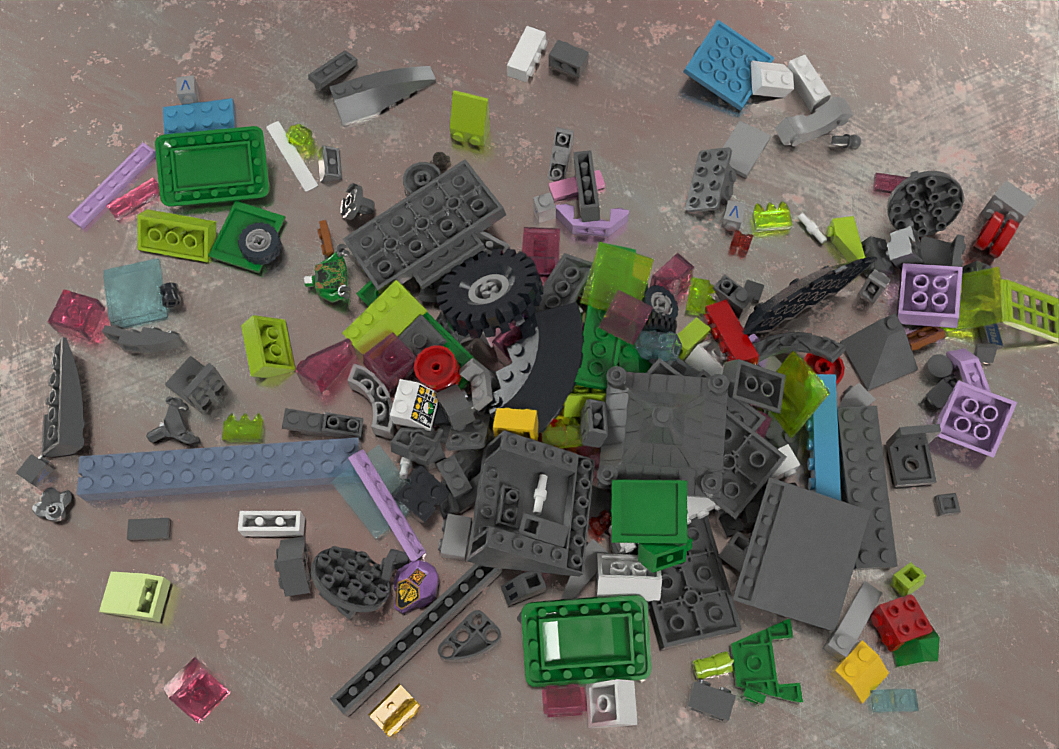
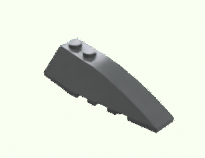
M430 66L399 68L330 86V91L342 125L346 126L379 115L383 109L394 106L395 102L401 99L405 100L409 97V94L415 91L418 92L436 82V78Z
M65 337L56 342L53 348L51 369H54V372L51 374L48 386L52 388L49 397H46L45 404L49 405L48 415H43L41 456L44 458L71 455L80 450L84 445L83 428L85 420L83 419L81 386L74 357L68 340Z

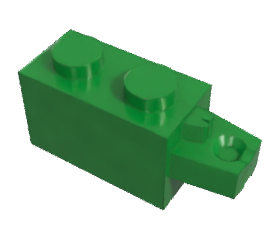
M687 535V544L639 543L638 562L652 573L686 562L687 551L692 549L693 538Z

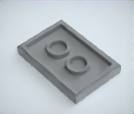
M743 121L738 122L723 148H731L732 155L729 164L736 174L746 178L769 142L771 135Z

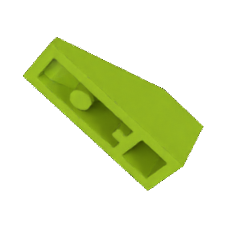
M854 216L833 218L829 226H827V235L831 237L832 244L848 262L865 258Z

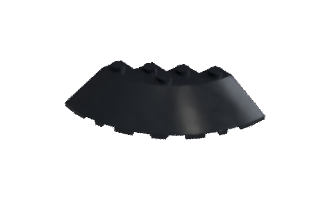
M877 257L862 258L831 267L827 265L800 280L799 278L794 279L789 283L788 287L778 292L766 302H761L753 308L754 311L749 315L742 332L744 335L771 332L784 320L794 319L805 308L815 307L828 295H836L878 260Z
M576 302L533 313L531 317L524 318L525 322L519 325L523 338L507 346L512 364L496 371L501 389L492 393L493 400L487 404L493 421L497 408L537 410L539 434L547 429L548 424L553 418L556 419L564 408L563 404L569 393H572L575 387V379L583 360V322Z

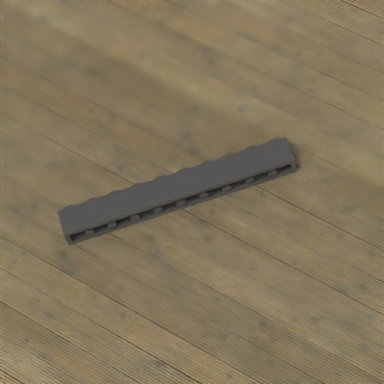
M474 564L340 688L330 700L343 715L348 717L503 572L502 568Z

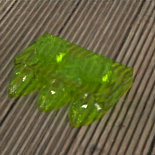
M771 202L767 204L766 211H764L760 204L757 203L755 205L752 215L755 232L792 228L790 210L785 202H780L778 210Z
M691 277L685 313L703 316L705 315V306L716 303L715 298L709 295L715 293L713 290L714 285L710 283V280Z
M231 413L226 421L223 422V442H263V417L260 413H257L251 421L249 416L244 413L240 420L237 421L236 416Z
M574 417L570 419L568 426L559 418L555 427H552L551 423H549L547 429L541 433L542 443L553 447L583 446L581 424Z

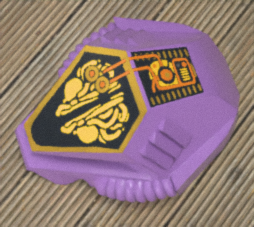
M418 560L398 569L393 583L394 590L396 591L394 606L396 610L402 614L409 613L415 607L422 608L429 605L436 598L439 576L434 566L426 561Z

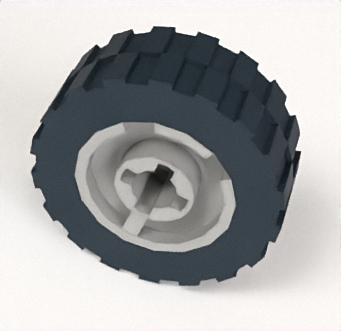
M264 222L248 225L239 235L238 244L241 253L248 262H252L255 265L268 264L274 261L282 249V243L276 229L271 227L270 224H264Z
M653 285L638 296L636 309L642 321L645 315L647 316L648 313L653 314V312L657 314L663 312L662 315L669 314V317H674V320L678 316V303L674 295L665 287Z

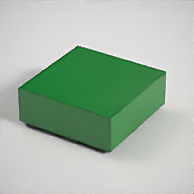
M748 688L743 689L740 696L741 699L759 706L764 704L766 699L765 695Z

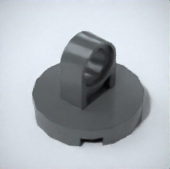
M355 183L350 184L346 189V192H348L347 198H343L341 202L340 213L343 215V218L352 220L357 212L362 214L374 213L375 202L363 197L362 186Z

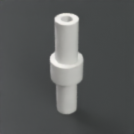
M804 213L798 216V219L806 226V230L810 235L813 234L821 244L827 241V238L818 230L819 227L815 222H811Z
M402 457L400 462L401 471L399 477L401 479L407 478L408 471L411 469L413 462L405 457Z
M543 474L539 476L538 487L534 492L535 504L533 514L541 515L543 501L546 500L547 495L545 489L548 476Z

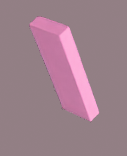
M600 170L594 171L597 190L605 188V182ZM575 176L549 183V189L554 201L578 195Z

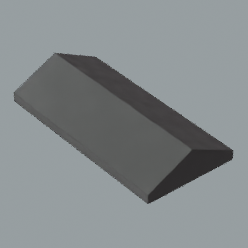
M564 253L543 285L542 301L539 306H534L536 310L534 313L575 303L593 274L595 263Z

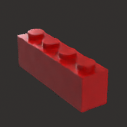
M723 300L705 306L704 322L710 326L713 338L719 342L720 351L727 356V362L740 359L758 366L759 354L747 334L744 335L742 332L743 327L728 301Z

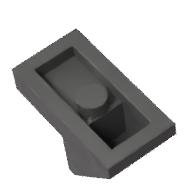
M713 509L725 538L733 536L737 531L741 533L745 530L739 516L734 519L723 509L718 511Z

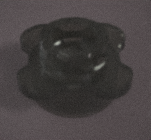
M436 152L430 163L443 171L451 159L443 152Z

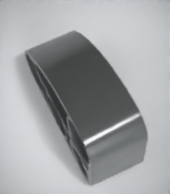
M472 611L440 643L438 654L444 662H465L477 659L493 650L501 642V631L482 611ZM475 617H476L477 619H478L479 617H481V623H482V624H480V625H478V624L473 625V624H474V620H473V619H474ZM465 631L468 633V638L465 641H459L457 639L458 633ZM495 631L498 637L496 640L490 641L486 638L487 633ZM450 646L453 648L452 655L448 657L442 655L443 649Z

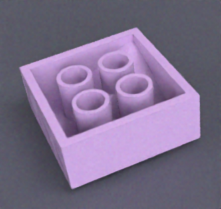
M903 263L898 319L901 324L957 328L963 267Z
M958 380L936 422L941 427V433L937 436L994 458L1017 402Z

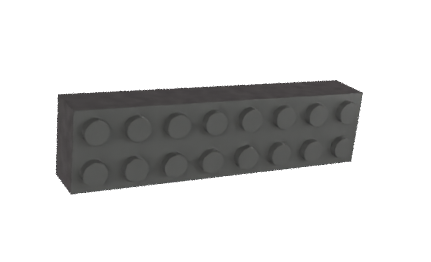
M877 406L837 408L841 500L842 502L870 511L853 571L898 567Z

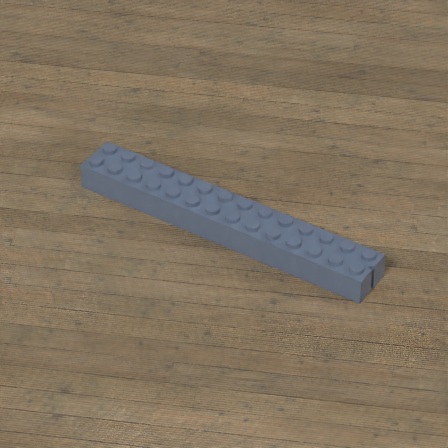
M359 438L80 456L78 474L82 477H78L77 495L85 501L358 483L362 482L348 457L362 450V444Z

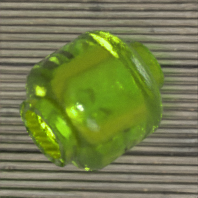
M299 123L291 125L286 133L288 143L299 150H304L306 147L310 148L313 144L312 131Z

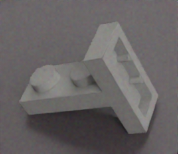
M472 358L459 369V374L471 382L473 407L480 411L493 400L492 390L500 383L494 373Z

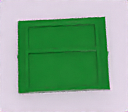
M235 201L208 256L260 273L263 265H255L252 262H248L241 253L238 244L239 235L248 225L260 222L270 224L279 233L286 217Z
M612 480V543L687 544V480Z

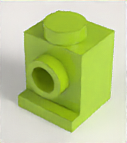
M910 562L893 575L890 586L904 597L920 588L925 582L926 575L919 567Z

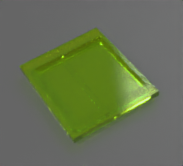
M599 242L580 303L636 320L654 259Z
M999 267L962 274L957 328L940 327L945 333L1003 323L1000 280L1002 279Z
M795 351L790 353L776 371L786 375L781 411L780 413L771 412L790 438L796 435L830 394L826 385Z

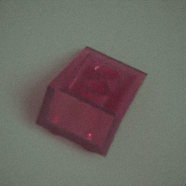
M524 227L522 252L534 261L540 277L548 278L559 262L560 228Z
M349 338L300 361L295 372L302 385L320 397L355 358L356 352L352 341Z

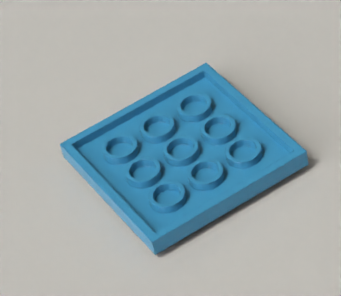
M717 20L683 73L741 111L752 94L751 61L772 63L774 57L720 20Z
M233 98L163 107L164 134L236 128Z

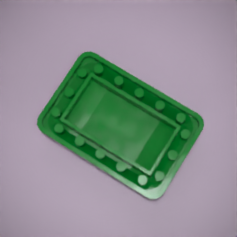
M257 126L164 134L158 136L155 140L160 200L168 207L258 199L267 196L269 193L265 138L262 129Z
M640 595L572 598L530 602L523 606L521 619L525 678L530 686L547 687L590 684L617 679L643 680L650 676L652 664L648 604L644 597Z

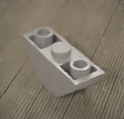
M556 127L547 179L554 181L566 179L574 144V130Z

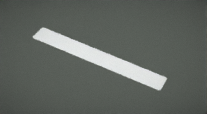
M279 121L266 127L304 190L307 192L317 187V182Z

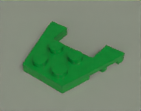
M786 619L730 644L731 656L734 660L732 664L735 687L740 689L748 688L760 694L795 703H803L800 683H778L772 640L793 638L791 619Z

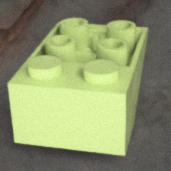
M111 572L99 612L160 622L171 582L161 576Z

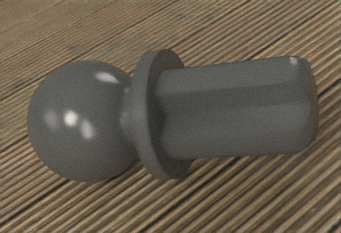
M844 134L843 136L834 135L832 136L831 143L832 145H840L843 148L850 147L855 149L861 145V138L856 134L851 136L850 134Z

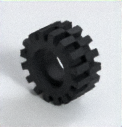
M653 312V314L648 313L643 319L641 335H643L644 339L647 338L646 341L648 342L652 341L653 344L658 342L659 345H662L663 342L666 345L675 337L677 321L674 320V317H669V314L662 315L663 312H659V314Z

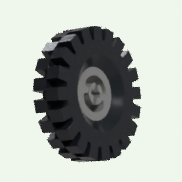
M493 249L490 257L487 251L478 253L477 261L472 256L464 260L466 267L457 264L451 269L453 275L447 274L442 280L444 285H439L437 291L439 294L437 296V303L449 328L454 332L457 331L458 335L466 337L469 334L471 338L480 339L483 332L486 338L496 336L497 328H500L501 333L504 334L511 331L509 323L512 322L517 327L524 323L523 315L531 317L536 311L534 306L540 305L544 288L537 267L531 257L528 258L527 254L521 251L516 253L515 249H507L504 254L502 249Z

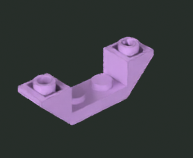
M569 204L556 205L557 219L572 234L609 237L628 222L629 210L623 208L611 209L610 221L600 219V221L582 222L581 218L574 219V206Z
M965 348L946 352L947 357L952 362L953 370H960L964 383L991 392L978 357Z

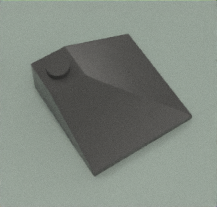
M896 314L880 319L840 341V344L846 347L845 354L867 391L918 370L905 329Z

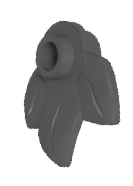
M47 488L42 493L41 502L32 506L34 514L40 518L46 517L49 521H61L66 514L65 507L71 502V492L66 490L59 493L55 488Z

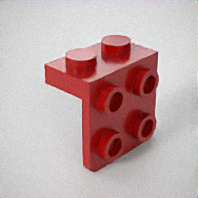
M911 594L878 605L870 615L872 624L878 630L882 642L889 652L897 650L907 641L927 635L933 631V627L919 603Z

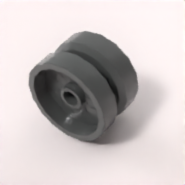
M418 162L408 167L403 175L405 196L408 197L440 176L439 168L428 162Z

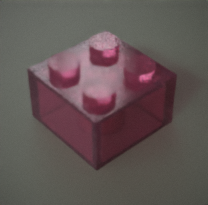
M63 289L47 322L57 332L90 341L106 308L96 298Z

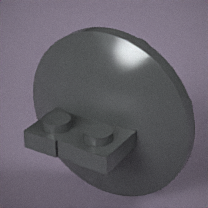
M941 171L911 172V176L897 185L888 199L887 214L891 224L897 230L912 226L918 232L919 237L945 230L957 218L963 207L964 193L959 182L950 174Z
M332 546L321 551L311 565V577L316 588L320 591L319 595L335 606L349 620L354 617L356 612L378 610L385 604L390 595V583L388 580L382 579L383 570H380V564L370 559L368 554L363 551L357 552L348 548Z

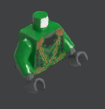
M342 243L337 246L335 253L320 264L315 265V275L304 277L305 287H315L318 296L331 303L343 298H350L348 291H351V288L348 287L347 266L343 256L348 257L350 253L345 250L348 246Z

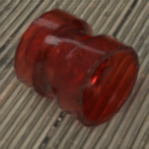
M735 230L730 247H738L742 251L748 252L753 235L749 233L742 234L741 231Z
M604 509L597 517H591L588 524L594 534L600 537L612 525V517Z

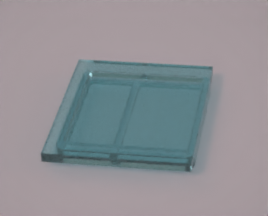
M159 258L103 270L107 310L111 326L118 325L126 328L168 318L167 307L162 305L161 299L163 296L160 294L159 289L163 284Z
M379 444L367 453L368 458L390 494L402 482H407L399 477L400 471ZM353 465L331 481L375 539L390 528ZM397 503L403 515H406L408 512Z

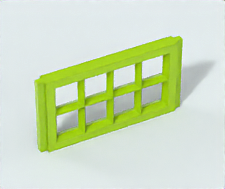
M1008 279L1000 280L1003 323L1059 343V299ZM1011 290L1017 292L1018 303L1012 302ZM1023 295L1029 296V307L1024 306ZM1035 299L1041 302V312L1036 310ZM1047 303L1052 305L1053 316L1048 315ZM1013 307L1018 308L1019 320L1013 318ZM1025 311L1030 313L1031 324L1025 323ZM1037 316L1042 317V328L1037 327ZM1048 320L1053 321L1054 333L1049 331Z

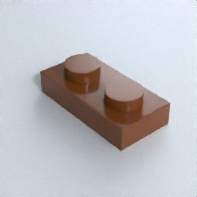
M322 220L319 221L320 228L317 231L319 239H323L324 242L321 245L323 256L327 255V257H330L335 252L327 221Z
M926 326L907 334L912 351L945 337V331L935 326Z

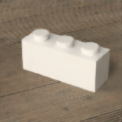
M526 26L507 64V76L527 82L529 76L531 77L534 73L535 63L540 61L541 51L546 49L548 42L546 40V32Z
M806 55L790 60L788 69L793 72L794 87L812 113L816 108L829 101L831 94Z
M240 511L238 532L242 536L304 537L305 516L301 511Z

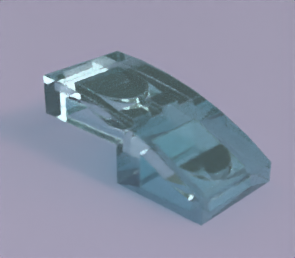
M916 689L870 690L873 712L919 711Z

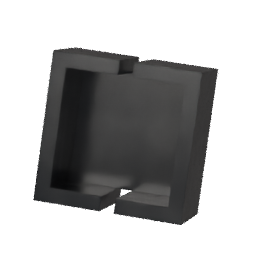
M422 465L415 466L405 479L407 482H402L391 495L418 522L425 523L436 510L434 506H439L450 494V491Z

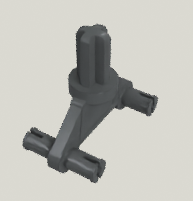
M168 396L165 402L169 404V408L164 421L160 422L159 427L147 433V439L153 443L166 436L174 437L187 444H198L200 442L199 437L195 436L193 432L187 431L180 411H186L188 408L187 404L178 397Z

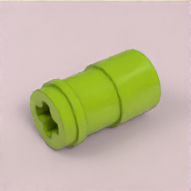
M727 651L702 659L698 658L692 661L696 679L703 680L706 677L733 672L732 663H734V660L730 658Z

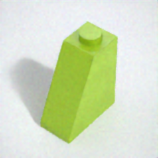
M696 317L671 340L666 350L685 361L695 347L703 343L711 328Z

